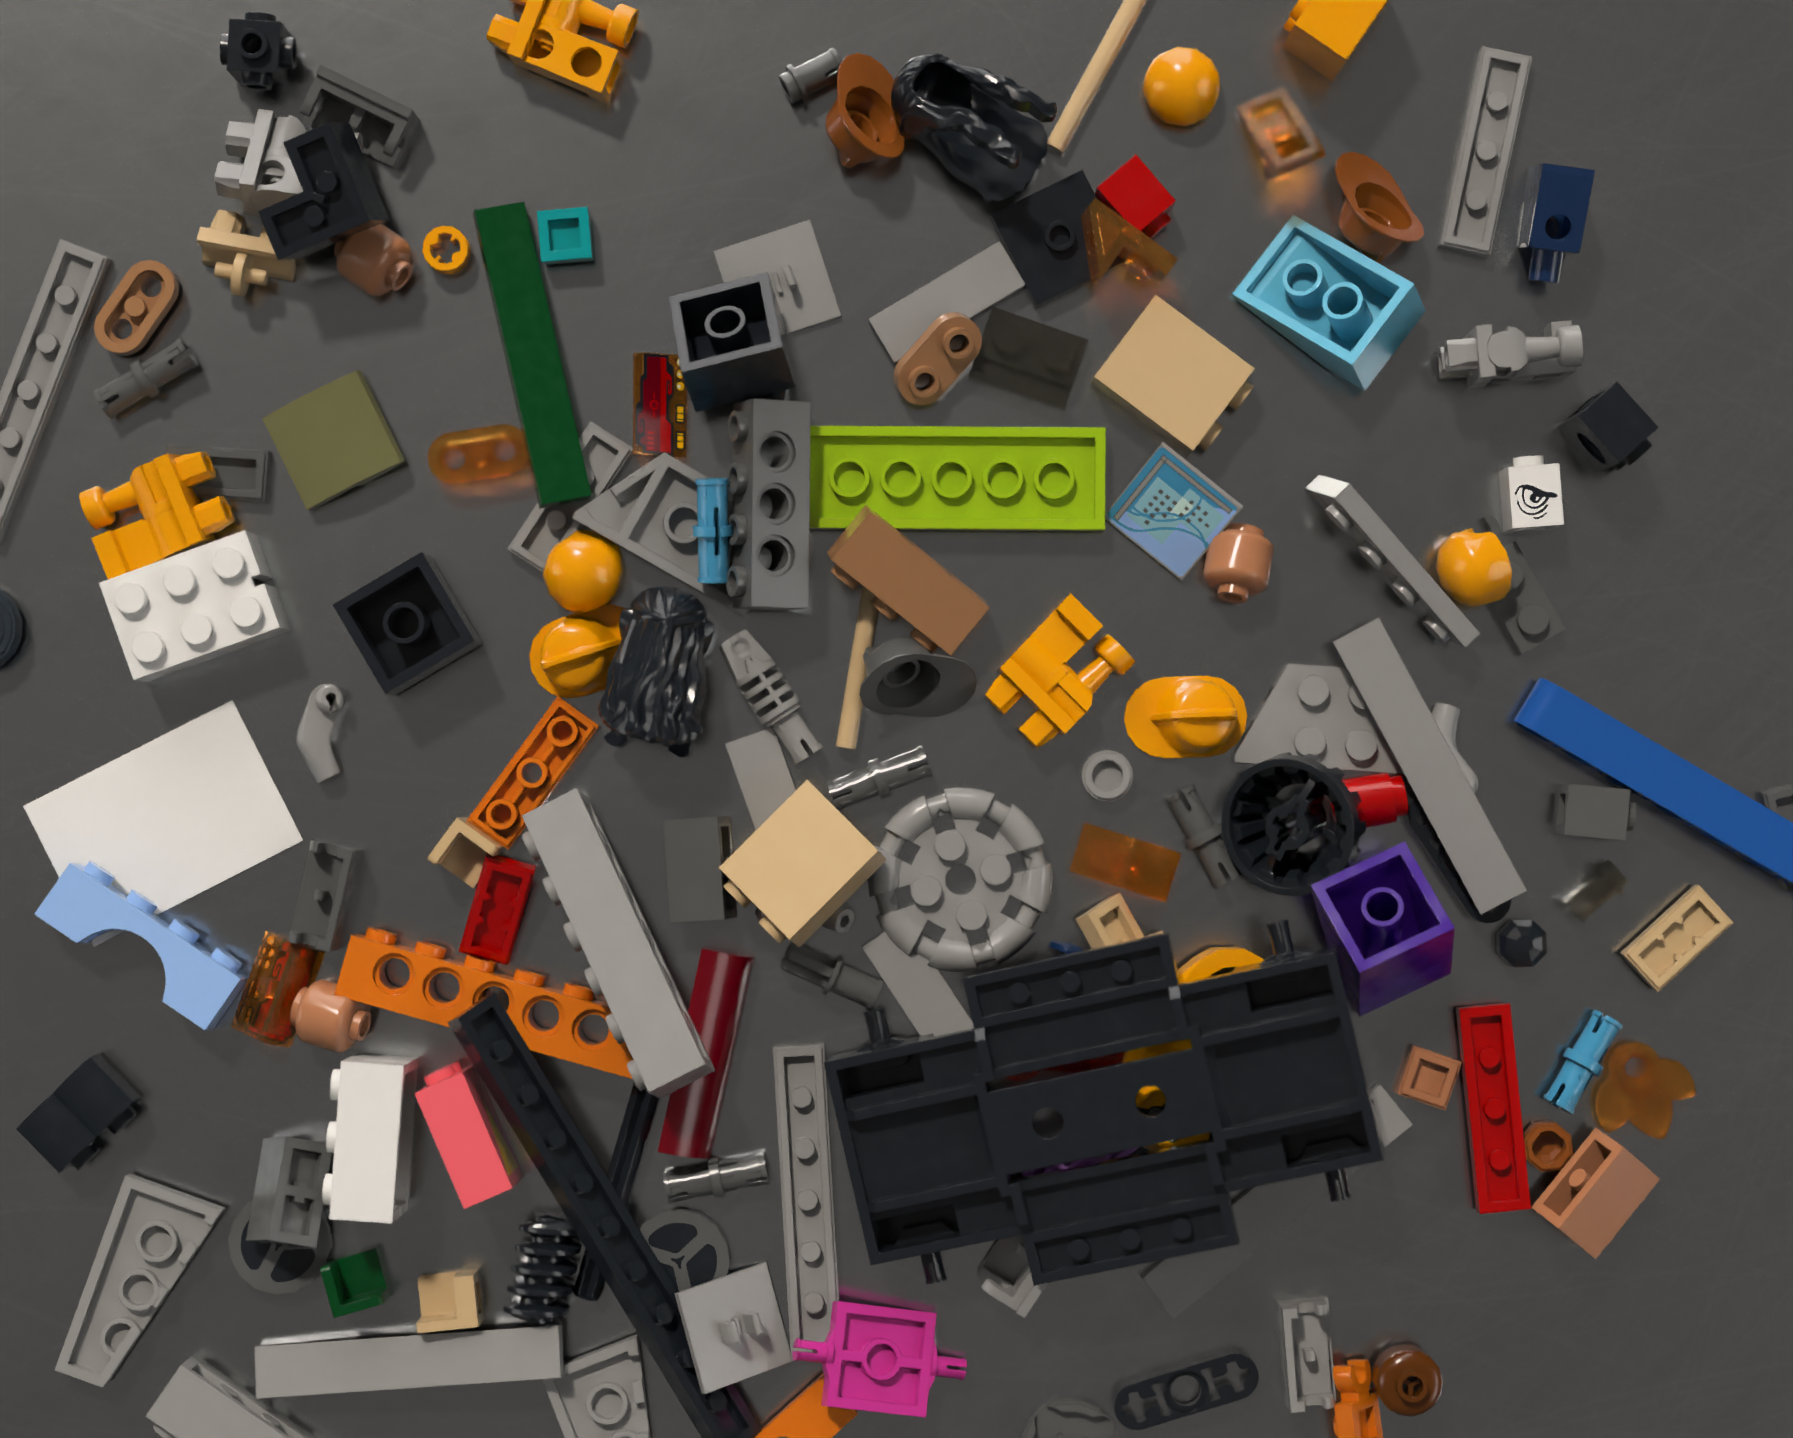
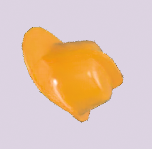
M613 604L603 605L592 611L584 613L580 611L558 618L543 626L534 637L529 653L531 671L538 684L550 694L563 698L582 697L606 689L608 667L621 643L619 621L621 612L625 608Z
M1211 676L1162 677L1149 680L1134 691L1126 704L1124 721L1127 734L1136 747L1150 756L1161 758L1211 757L1224 754L1237 745L1245 732L1247 711L1244 699L1237 689L1222 678Z

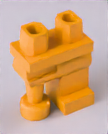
M510 0L525 6L520 21L517 22L498 14L494 16L486 34V39L491 45L508 54L514 65L559 81L587 93L591 98L608 104L624 61L618 50L577 35L581 24L607 31L606 39L608 42L626 48L635 31L639 10L625 4H619L613 11L592 0Z
M207 452L185 455L167 453L153 459V461L139 465L133 470L130 481L109 492H106L100 486L80 492L79 499L82 510L89 524L95 530L114 523L116 518L115 512L137 505L144 518L91 538L107 579L216 540L214 533L221 531L235 521L224 496H218L201 503L199 497L194 493L193 486L216 478V471Z
M1071 593L997 670L1000 675L994 680L984 696L1002 715L1021 697L1036 710L1018 729L1036 749L1054 738L1058 733L1061 736L1066 734L1091 707L1093 694L1113 671L1118 675H1124L1136 663L1125 648L1109 634H1106L1095 645L1094 649L1098 657L1078 674L1066 663L1103 627Z

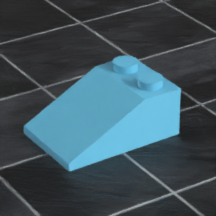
M1295 215L1291 216L1232 293L1234 299L1322 366L1364 391L1426 312L1414 283Z

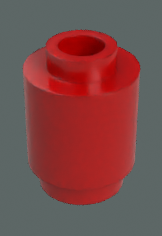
M1385 772L1342 780L1350 792L1357 791L1359 793L1361 802L1357 806L1359 819L1366 821V828L1396 823L1397 817L1408 815L1407 794L1401 775L1389 777V774ZM1330 801L1333 819L1336 823V813Z

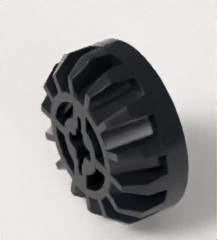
M1291 752L1266 759L1241 774L1233 783L1225 798L1221 819L1226 849L1239 871L1252 883L1271 893L1284 896H1302L1312 893V884L1347 869L1349 865L1356 861L1361 852L1358 848L1359 838L1366 832V821L1359 819L1357 806L1361 802L1359 793L1357 791L1350 792L1341 780L1345 774L1338 767L1329 769L1322 765L1319 756L1313 754L1294 756ZM1306 784L1303 789L1294 793L1292 799L1286 802L1277 797L1278 793L1286 786ZM1325 795L1331 801L1336 813V830L1326 826V811L1321 804ZM1295 812H1297V819L1294 816H1292V814H1294ZM1320 834L1331 840L1327 846L1319 851H1298L1301 846Z

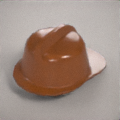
M861 53L847 55L839 64L837 99L825 120V129L828 137L839 150L841 164L846 168H852L859 163L872 162L880 157L887 159L896 158L904 150V137L899 133L900 123L895 119L891 106V89L894 79L880 62L869 55Z
M1356 152L1343 153L1335 161V174L1345 195L1339 215V229L1358 252L1380 263L1403 242H1418L1424 236L1423 225L1411 210L1394 178L1383 166L1370 157Z

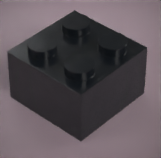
M768 272L668 297L681 374L695 412L796 387L782 314Z
M420 552L333 604L337 614L384 693L388 695H397L482 644L431 556Z

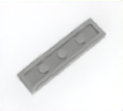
M1482 46L1479 50L1440 233L1439 248L1486 258L1491 254L1532 56Z

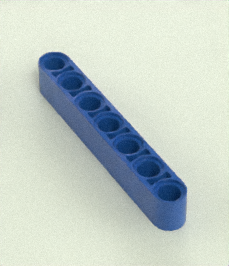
M1538 678L1513 720L1517 726L1620 787L1631 789L1630 793L1788 885L1789 882L1793 883V823L1562 687L1544 678Z

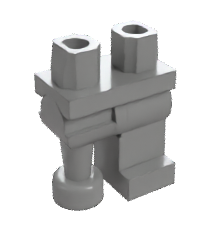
M258 109L255 123L229 121L225 140L227 155L245 157L244 164L225 161L218 162L214 176L217 194L242 200L246 214L259 216L258 211L303 192L283 143L306 133V129L300 120L291 115L289 117L275 118L274 111ZM354 132L363 154L362 134Z
M1572 320L1550 322L1543 328L1544 337H1526L1521 330L1507 326L1502 332L1492 335V324L1475 326L1463 339L1446 340L1444 347L1437 349L1440 380L1466 377L1467 389L1483 387L1488 382L1503 383L1569 377L1576 372V366H1581L1583 362V340L1580 326L1572 325Z

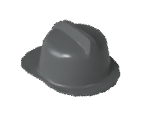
M893 638L878 647H867L863 653L866 678L861 683L859 696L863 706L872 712L897 713L921 717L941 716L954 712L965 705L975 693L977 678L971 666L964 660L951 656L932 654L914 638Z

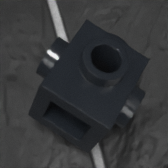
M262 12L245 13V19H229V33L222 34L220 39V61L222 65H227L226 70L244 88L271 90L272 85L289 86L290 69H295L297 62V42L283 23L276 21V16ZM251 43L262 44L258 52L250 53Z

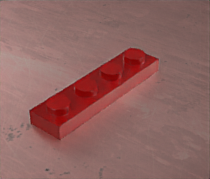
M1509 1003L1456 1007L1476 1212L1486 1214L1531 1209L1511 1006Z

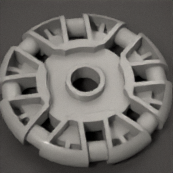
M967 787L944 789L945 794L925 799V796L922 795L901 808L884 827L888 829V832L880 847H874L887 860L868 878L869 896H875L880 915H877L876 918L881 928L896 946L908 956L912 951L928 959L927 966L937 968L938 970L949 972L978 971L976 967L978 965L996 960L998 965L1011 958L1028 944L1037 933L1033 928L1041 913L1047 914L1053 890L1052 863L1046 864L1041 847L1042 844H1045V841L1032 820L1016 805L1012 804L1011 807H1008L993 799L994 793L981 789ZM951 813L955 829L936 834L932 819ZM983 817L1000 825L993 840L985 834L975 831ZM906 840L920 846L912 864L898 858ZM1021 851L1027 870L1011 874V866L1006 855ZM955 865H966L975 874V885L966 894H955L946 886V874ZM910 885L911 896L915 904L900 908L894 890ZM1009 895L1024 902L1015 920L1001 913ZM927 920L945 928L938 943L921 934ZM985 925L989 941L970 946L966 931L977 930Z

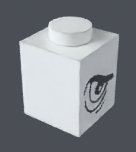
M1542 455L1512 458L1513 466L1499 471L1503 532L1554 529L1564 525L1559 463L1544 464V456Z

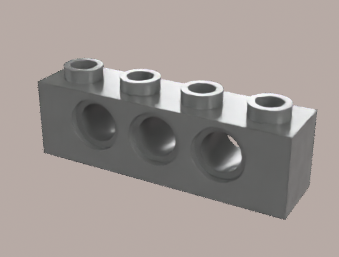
M753 398L733 403V411L728 420V436L733 442V463L729 466L727 479H729L728 489L730 493H733L732 515L728 519V525H733L734 529L733 536L728 537V542L732 545V566L727 572L726 583L728 595L732 597L731 609L798 610L809 608L811 402ZM763 442L770 446L773 453L770 466L765 464L761 457L760 451ZM763 493L772 502V512L769 518L763 514L760 508V499ZM763 545L769 548L772 556L771 565L768 569L762 565L759 557L760 549Z

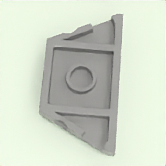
M664 452L574 512L572 519L731 609L732 597L728 595L726 583H699L697 580L699 576L698 537L693 536V525H698L697 484L695 479L708 478ZM729 489L728 519L732 515L733 493H730ZM729 544L730 568L732 566V545ZM732 609L742 616H745L748 609Z
M1286 664L1274 684L1269 697L1254 718L1249 731L1233 754L1234 763L1258 764L1266 759L1291 752L1294 756L1313 754L1319 756L1320 763L1329 769L1338 767L1340 770L1404 774L1346 667Z

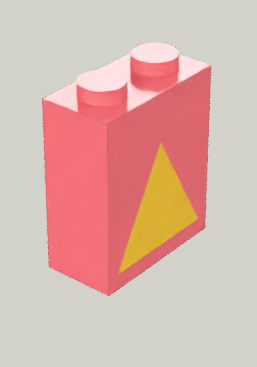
M458 1060L423 1077L426 1086L414 1094L463 1208L466 1209L512 1189L524 1175L484 1082L474 1065L462 1069Z

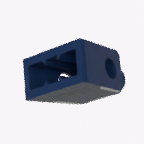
M1546 163L1528 167L1518 239V248L1533 250L1528 280L1559 283L1563 254H1579L1595 170ZM1550 217L1558 225V232L1554 238L1549 237L1545 230L1546 222Z

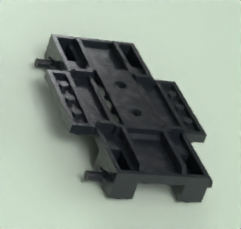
M1281 920L1278 922L1282 942L1279 938L1276 922L1266 924V927L1268 928L1273 955L1259 963L1236 967L1231 973L1180 983L1169 932L965 976L963 983L974 1026L972 1029L935 1037L934 1033L908 1039L890 1037L884 1012L885 1008L863 1012L871 1042L860 1049L833 1055L824 1062L870 1265L920 1256L926 1284H933L935 1281L939 1283L947 1280L940 1251L1022 1235L1033 1285L1035 1286L1238 1245L1240 1237L1229 1194L1232 1191L1325 1173L1331 1202L1340 1200L1336 1180L1339 1182L1342 1199L1346 1200L1353 1197L1350 1192L1345 1168L1383 1161L1385 1148L1374 1101L1370 1098L1349 1008V993L1338 946L1314 951L1294 950L1288 925L1289 921ZM1190 1039L1192 1044L1190 1049L1166 1052L1157 1056L1124 1063L1119 1062L1110 1066L1077 1073H1067L1058 1077L1030 1083L1015 1084L992 1091L989 1088V1081L1176 1040ZM1155 1086L1164 1093L1166 1106L1161 1113L1146 1115L1138 1109L1136 1095L1141 1088ZM1053 1108L1061 1114L1063 1128L1058 1135L1045 1137L1036 1131L1033 1118L1038 1110ZM1210 1132L1213 1135L1212 1139L1014 1180L1010 1178V1174Z

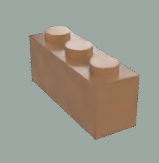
M867 505L863 507L827 552L831 561L835 563L830 571L853 590H855L859 583L875 595L870 603L890 620L895 621L900 615L915 628L910 632V635L932 653L938 647H941L951 655L990 608L983 598Z

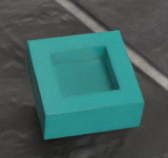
M588 207L537 211L540 256L543 265L594 261L590 210Z

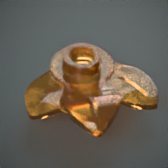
M1638 1041L1625 1042L1619 1045L1609 1058L1608 1072L1610 1076L1596 1091V1115L1599 1124L1605 1132L1609 1133L1620 1128L1629 1119L1635 1127L1645 1134L1657 1139H1664L1672 1121V1100H1682L1696 1094L1693 1078L1684 1065L1675 1060L1659 1058L1657 1053L1647 1044ZM1637 1057L1641 1062V1070L1637 1075L1629 1076L1625 1071V1064L1630 1058Z

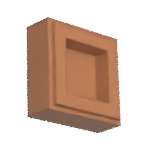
M1411 1044L1395 1093L1446 1111L1462 1062Z

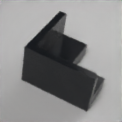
M328 122L283 142L303 192L258 211L278 260L305 257L340 242L351 235L389 221L374 180L349 123Z

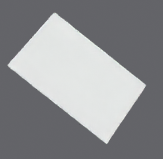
M233 700L23 806L59 878L69 863L82 864L85 867L89 861H92L114 875L116 878L111 885L127 896L133 889L158 906L154 911L155 915L303 841ZM114 930L104 933L91 942L95 947L126 930Z

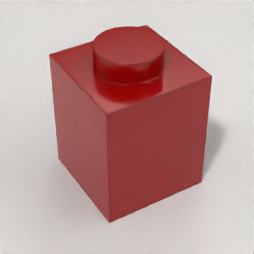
M1136 154L1096 188L1095 195L1099 203L1132 242L1136 241L1143 234L1149 240L1152 239L1173 220L1168 213L1172 210L1176 200Z

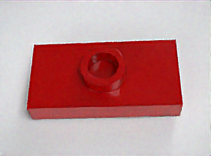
M486 853L459 952L505 965L509 964L535 873V865Z

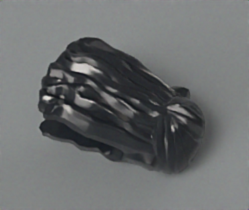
M924 54L911 58L901 68L891 89L892 112L895 119L900 123V135L905 138H918L937 156L954 177L980 192L986 202H1002L1022 193L1024 187L1031 183L1033 174L1039 167L1041 160L1047 155V134L1040 122H1052L1057 116L1056 102L1044 101L1040 96L1029 89L1019 86L1014 80L1006 76L994 75L990 70L981 67L960 65L947 56H943V54ZM1017 111L1027 112L1037 120L1026 117Z
M667 586L648 588L640 592L633 599L630 608H625L621 612L619 621L621 643L608 667L605 693L597 706L598 714L602 718V722L611 729L604 736L606 742L611 746H621L627 740V736L651 744L661 743L663 746H668V751L678 757H686L690 753V744L703 732L700 723V712L707 692L704 655L708 651L714 634V623L707 620L704 606L688 590Z

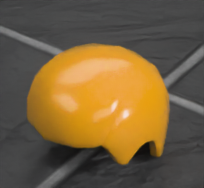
M1175 47L1159 54L1148 67L1143 86V93L1149 110L1166 124L1184 127L1195 124L1208 116L1216 104L1221 90L1220 75L1212 59L1196 48Z
M1470 528L1452 533L1439 546L1436 571L1441 586L1453 600L1462 605L1472 607L1486 605L1505 598L1511 589L1512 569L1508 554L1494 533H1474L1473 529Z
M578 530L553 546L547 557L542 575L548 594L562 608L584 613L603 606L615 596L621 585L624 563L619 547L614 542L597 532Z

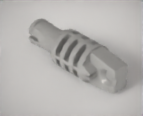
M745 629L720 645L719 650L735 685L761 725H765L766 728L772 726L793 758L794 764H798L809 757V755L821 749L822 745L818 743L797 711L801 707L798 703L800 700L774 660L754 637Z

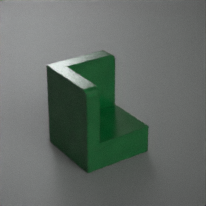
M379 1246L330 1259L320 1267L333 1318L382 1305L393 1295Z

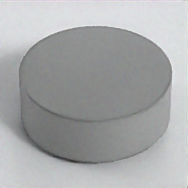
M1103 750L1092 754L1085 761L1081 770V781L1086 792L1093 798L1100 801H1114L1124 796L1130 789L1133 781V771L1129 761L1122 754L1112 750Z

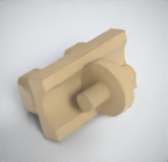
M219 209L210 228L200 226L196 240L197 244L202 246L203 265L215 267V277L230 280L232 295L244 297L250 283L266 286L268 277L293 281L297 268L295 259H277L264 225L260 237L244 235L246 229L244 216L237 212Z

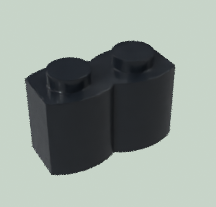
M97 1053L83 1062L16 1130L59 1173L71 1165L79 1171L101 1150L95 1142L108 1129L116 1135L138 1114L132 1106L141 1096Z

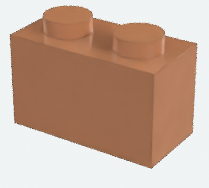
M1595 1127L1531 1208L1594 1259H1597L1629 1217L1646 1199L1660 1178L1627 1149Z

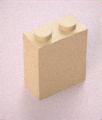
M1155 295L1094 376L1091 383L1189 456L1196 446L1206 451L1223 429V426L1216 421L1227 405L1236 411L1253 389L1254 385L1248 382L1247 378L1255 368Z
M806 780L719 869L730 879L723 887L744 908L753 902L765 914L759 923L778 943L781 944L788 938L800 947L887 859Z

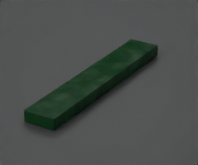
M525 202L475 209L473 212L474 224L539 509L588 500L592 494Z

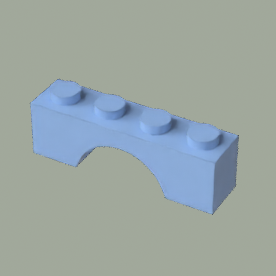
M89 861L84 867L82 864L69 863L34 915L76 943H89L98 936L114 930H126L143 937L158 952L164 966L166 982L162 1002L203 1030L214 1029L249 979L238 971L242 963L221 948L216 947L214 952L211 953L196 943L200 934L180 920L174 918L171 924H168L154 914L158 906L139 892L132 889L127 896L111 884L116 877L98 864Z

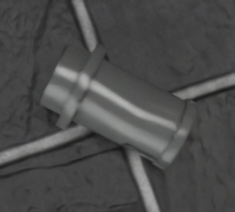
M832 47L827 52L795 68L791 64L786 66V72L779 75V80L791 103L798 100L806 103L809 101L808 95L837 81L839 64L842 62V59L835 48Z

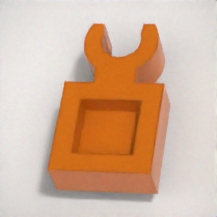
M1368 1359L1347 1360V1365L1333 1366L1334 1383L1341 1396V1401L1336 1403L1334 1407L1333 1428L1336 1437L1383 1438L1378 1396L1376 1393H1369L1371 1367Z

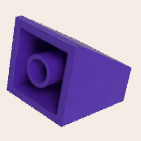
M1405 841L1311 885V891L1327 946H1338L1349 999L1359 1017L1451 974L1455 928Z

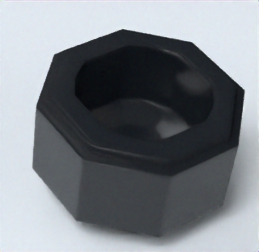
M1509 919L1496 933V953L1511 967H1534L1547 954V933L1532 919Z

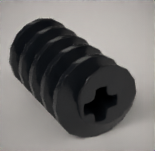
M531 1212L532 1215L536 1216L535 1222L520 1224L519 1230L531 1236L532 1241L515 1246V1250L527 1256L528 1261L527 1263L515 1264L511 1267V1271L524 1277V1282L508 1285L507 1288L508 1292L520 1298V1303L505 1305L503 1311L513 1317L531 1323L562 1325L563 1322L555 1317L567 1315L570 1305L559 1297L570 1295L574 1290L572 1282L563 1278V1276L576 1274L578 1269L577 1263L566 1256L580 1253L582 1244L570 1237L577 1235L566 1216L547 1212Z

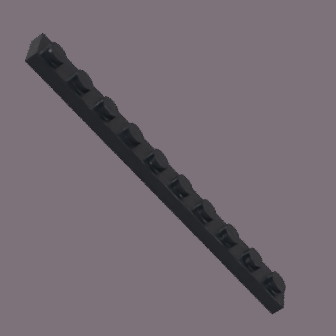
M495 993L483 997L447 1023L702 1438L754 1437L762 1429L734 1383L707 1394L701 1393L674 1294L677 1293L676 1288Z

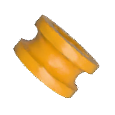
M439 226L432 229L423 241L422 252L425 260L435 271L441 274L453 275L461 272L471 258V247L468 240L460 230L452 226ZM446 237L451 238L450 241L453 245L460 244V251L452 254V262L443 263L444 260L440 255L436 258L433 255L434 249L442 247V239Z

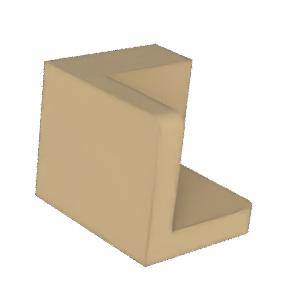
M457 817L427 857V860L434 865H442L474 889L477 887L486 853L492 856H500L505 847L469 822L466 817Z
M480 1268L426 1273L419 1276L418 1289L421 1318L416 1322L417 1333L479 1327L484 1321Z

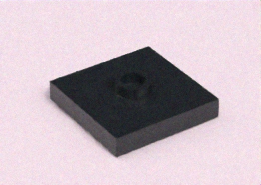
M1083 170L991 214V219L1017 271L1025 282V287L1036 308L1126 264L1128 261Z

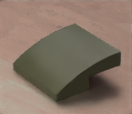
M361 370L340 377L262 418L306 510L316 509L351 488L367 484L406 462Z

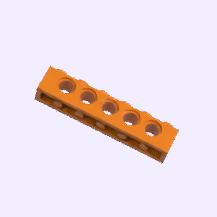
M367 927L366 934L357 933L350 936L334 995L344 996L350 1000L450 1028L447 1022L481 1000L489 987L497 986L507 993L509 1006L506 1012L529 1050L632 1079L627 1063L632 1061L633 1058L626 1042L618 1044L610 1029L607 1038L601 1042L588 1040L582 1032V1022L587 1015L596 1014L606 1020V1016L612 1013L608 1003L593 999L594 992L592 989L565 982L563 990L543 985L545 976L523 969H516L514 976L494 971L496 962L472 955H466L465 962L445 957L446 948L423 941H417L415 948L395 943L397 934L378 928ZM392 958L401 959L409 967L410 977L403 987L392 985L386 978L385 968ZM441 972L454 975L459 982V993L452 1001L440 998L435 991V979ZM538 1001H550L557 1007L559 1020L555 1027L543 1028L534 1021L532 1012L534 1005Z

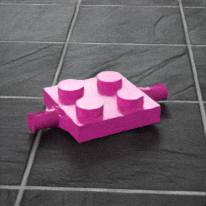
M833 1301L830 1331L825 1342L796 1338L793 1348L808 1349L813 1352H792L794 1361L822 1363L825 1377L821 1406L925 1418L928 1393L935 1380V1376L964 1380L966 1371L948 1369L947 1366L967 1367L965 1358L937 1356L938 1352L934 1341L937 1313Z

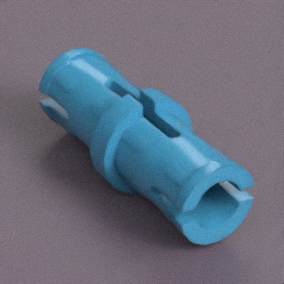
M698 478L695 479L697 484L698 525H693V536L698 537L699 576L697 580L699 583H727V572L729 570L728 537L733 536L734 532L733 525H728L729 479Z
M1598 1010L1592 1011V1016L1573 1049L1567 1047L1563 1054L1566 1061L1548 1093L1543 1097L1544 1100L1558 1109L1563 1108V1111L1570 1115L1574 1114V1109L1593 1076H1600L1604 1069L1600 1064L1616 1035L1623 1028L1621 1023L1608 1015L1604 1017L1603 1013Z

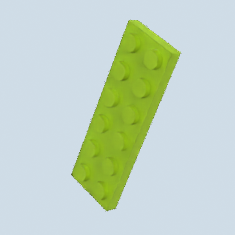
M810 426L809 529L845 530L863 507L867 505L897 530L1105 531L1106 427Z

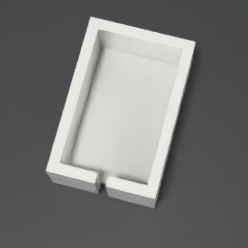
M244 530L99 583L133 680L149 682L291 630L276 587L267 584L256 586L253 580L255 578L265 581L272 578L256 534Z
M357 1053L342 1060L340 1069H333L330 1082V1099L338 1101L337 1120L329 1122L326 1136L327 1153H334L333 1174H325L322 1190L323 1205H330L329 1219L392 1224L408 1210L416 1101L414 1093L417 1087L419 1057Z

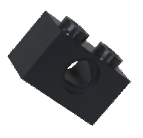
M1616 381L1594 393L1557 428L1593 468L1600 472L1611 466L1618 471L1626 464L1630 466L1652 447L1651 442L1647 438L1659 427Z

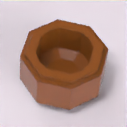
M1554 1121L1532 1122L1523 1133L1526 1161L1540 1172L1561 1170L1573 1155L1571 1135Z

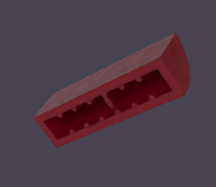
M704 946L701 949L688 1012L715 1071L670 1093L657 1152L689 1158H711L755 956Z

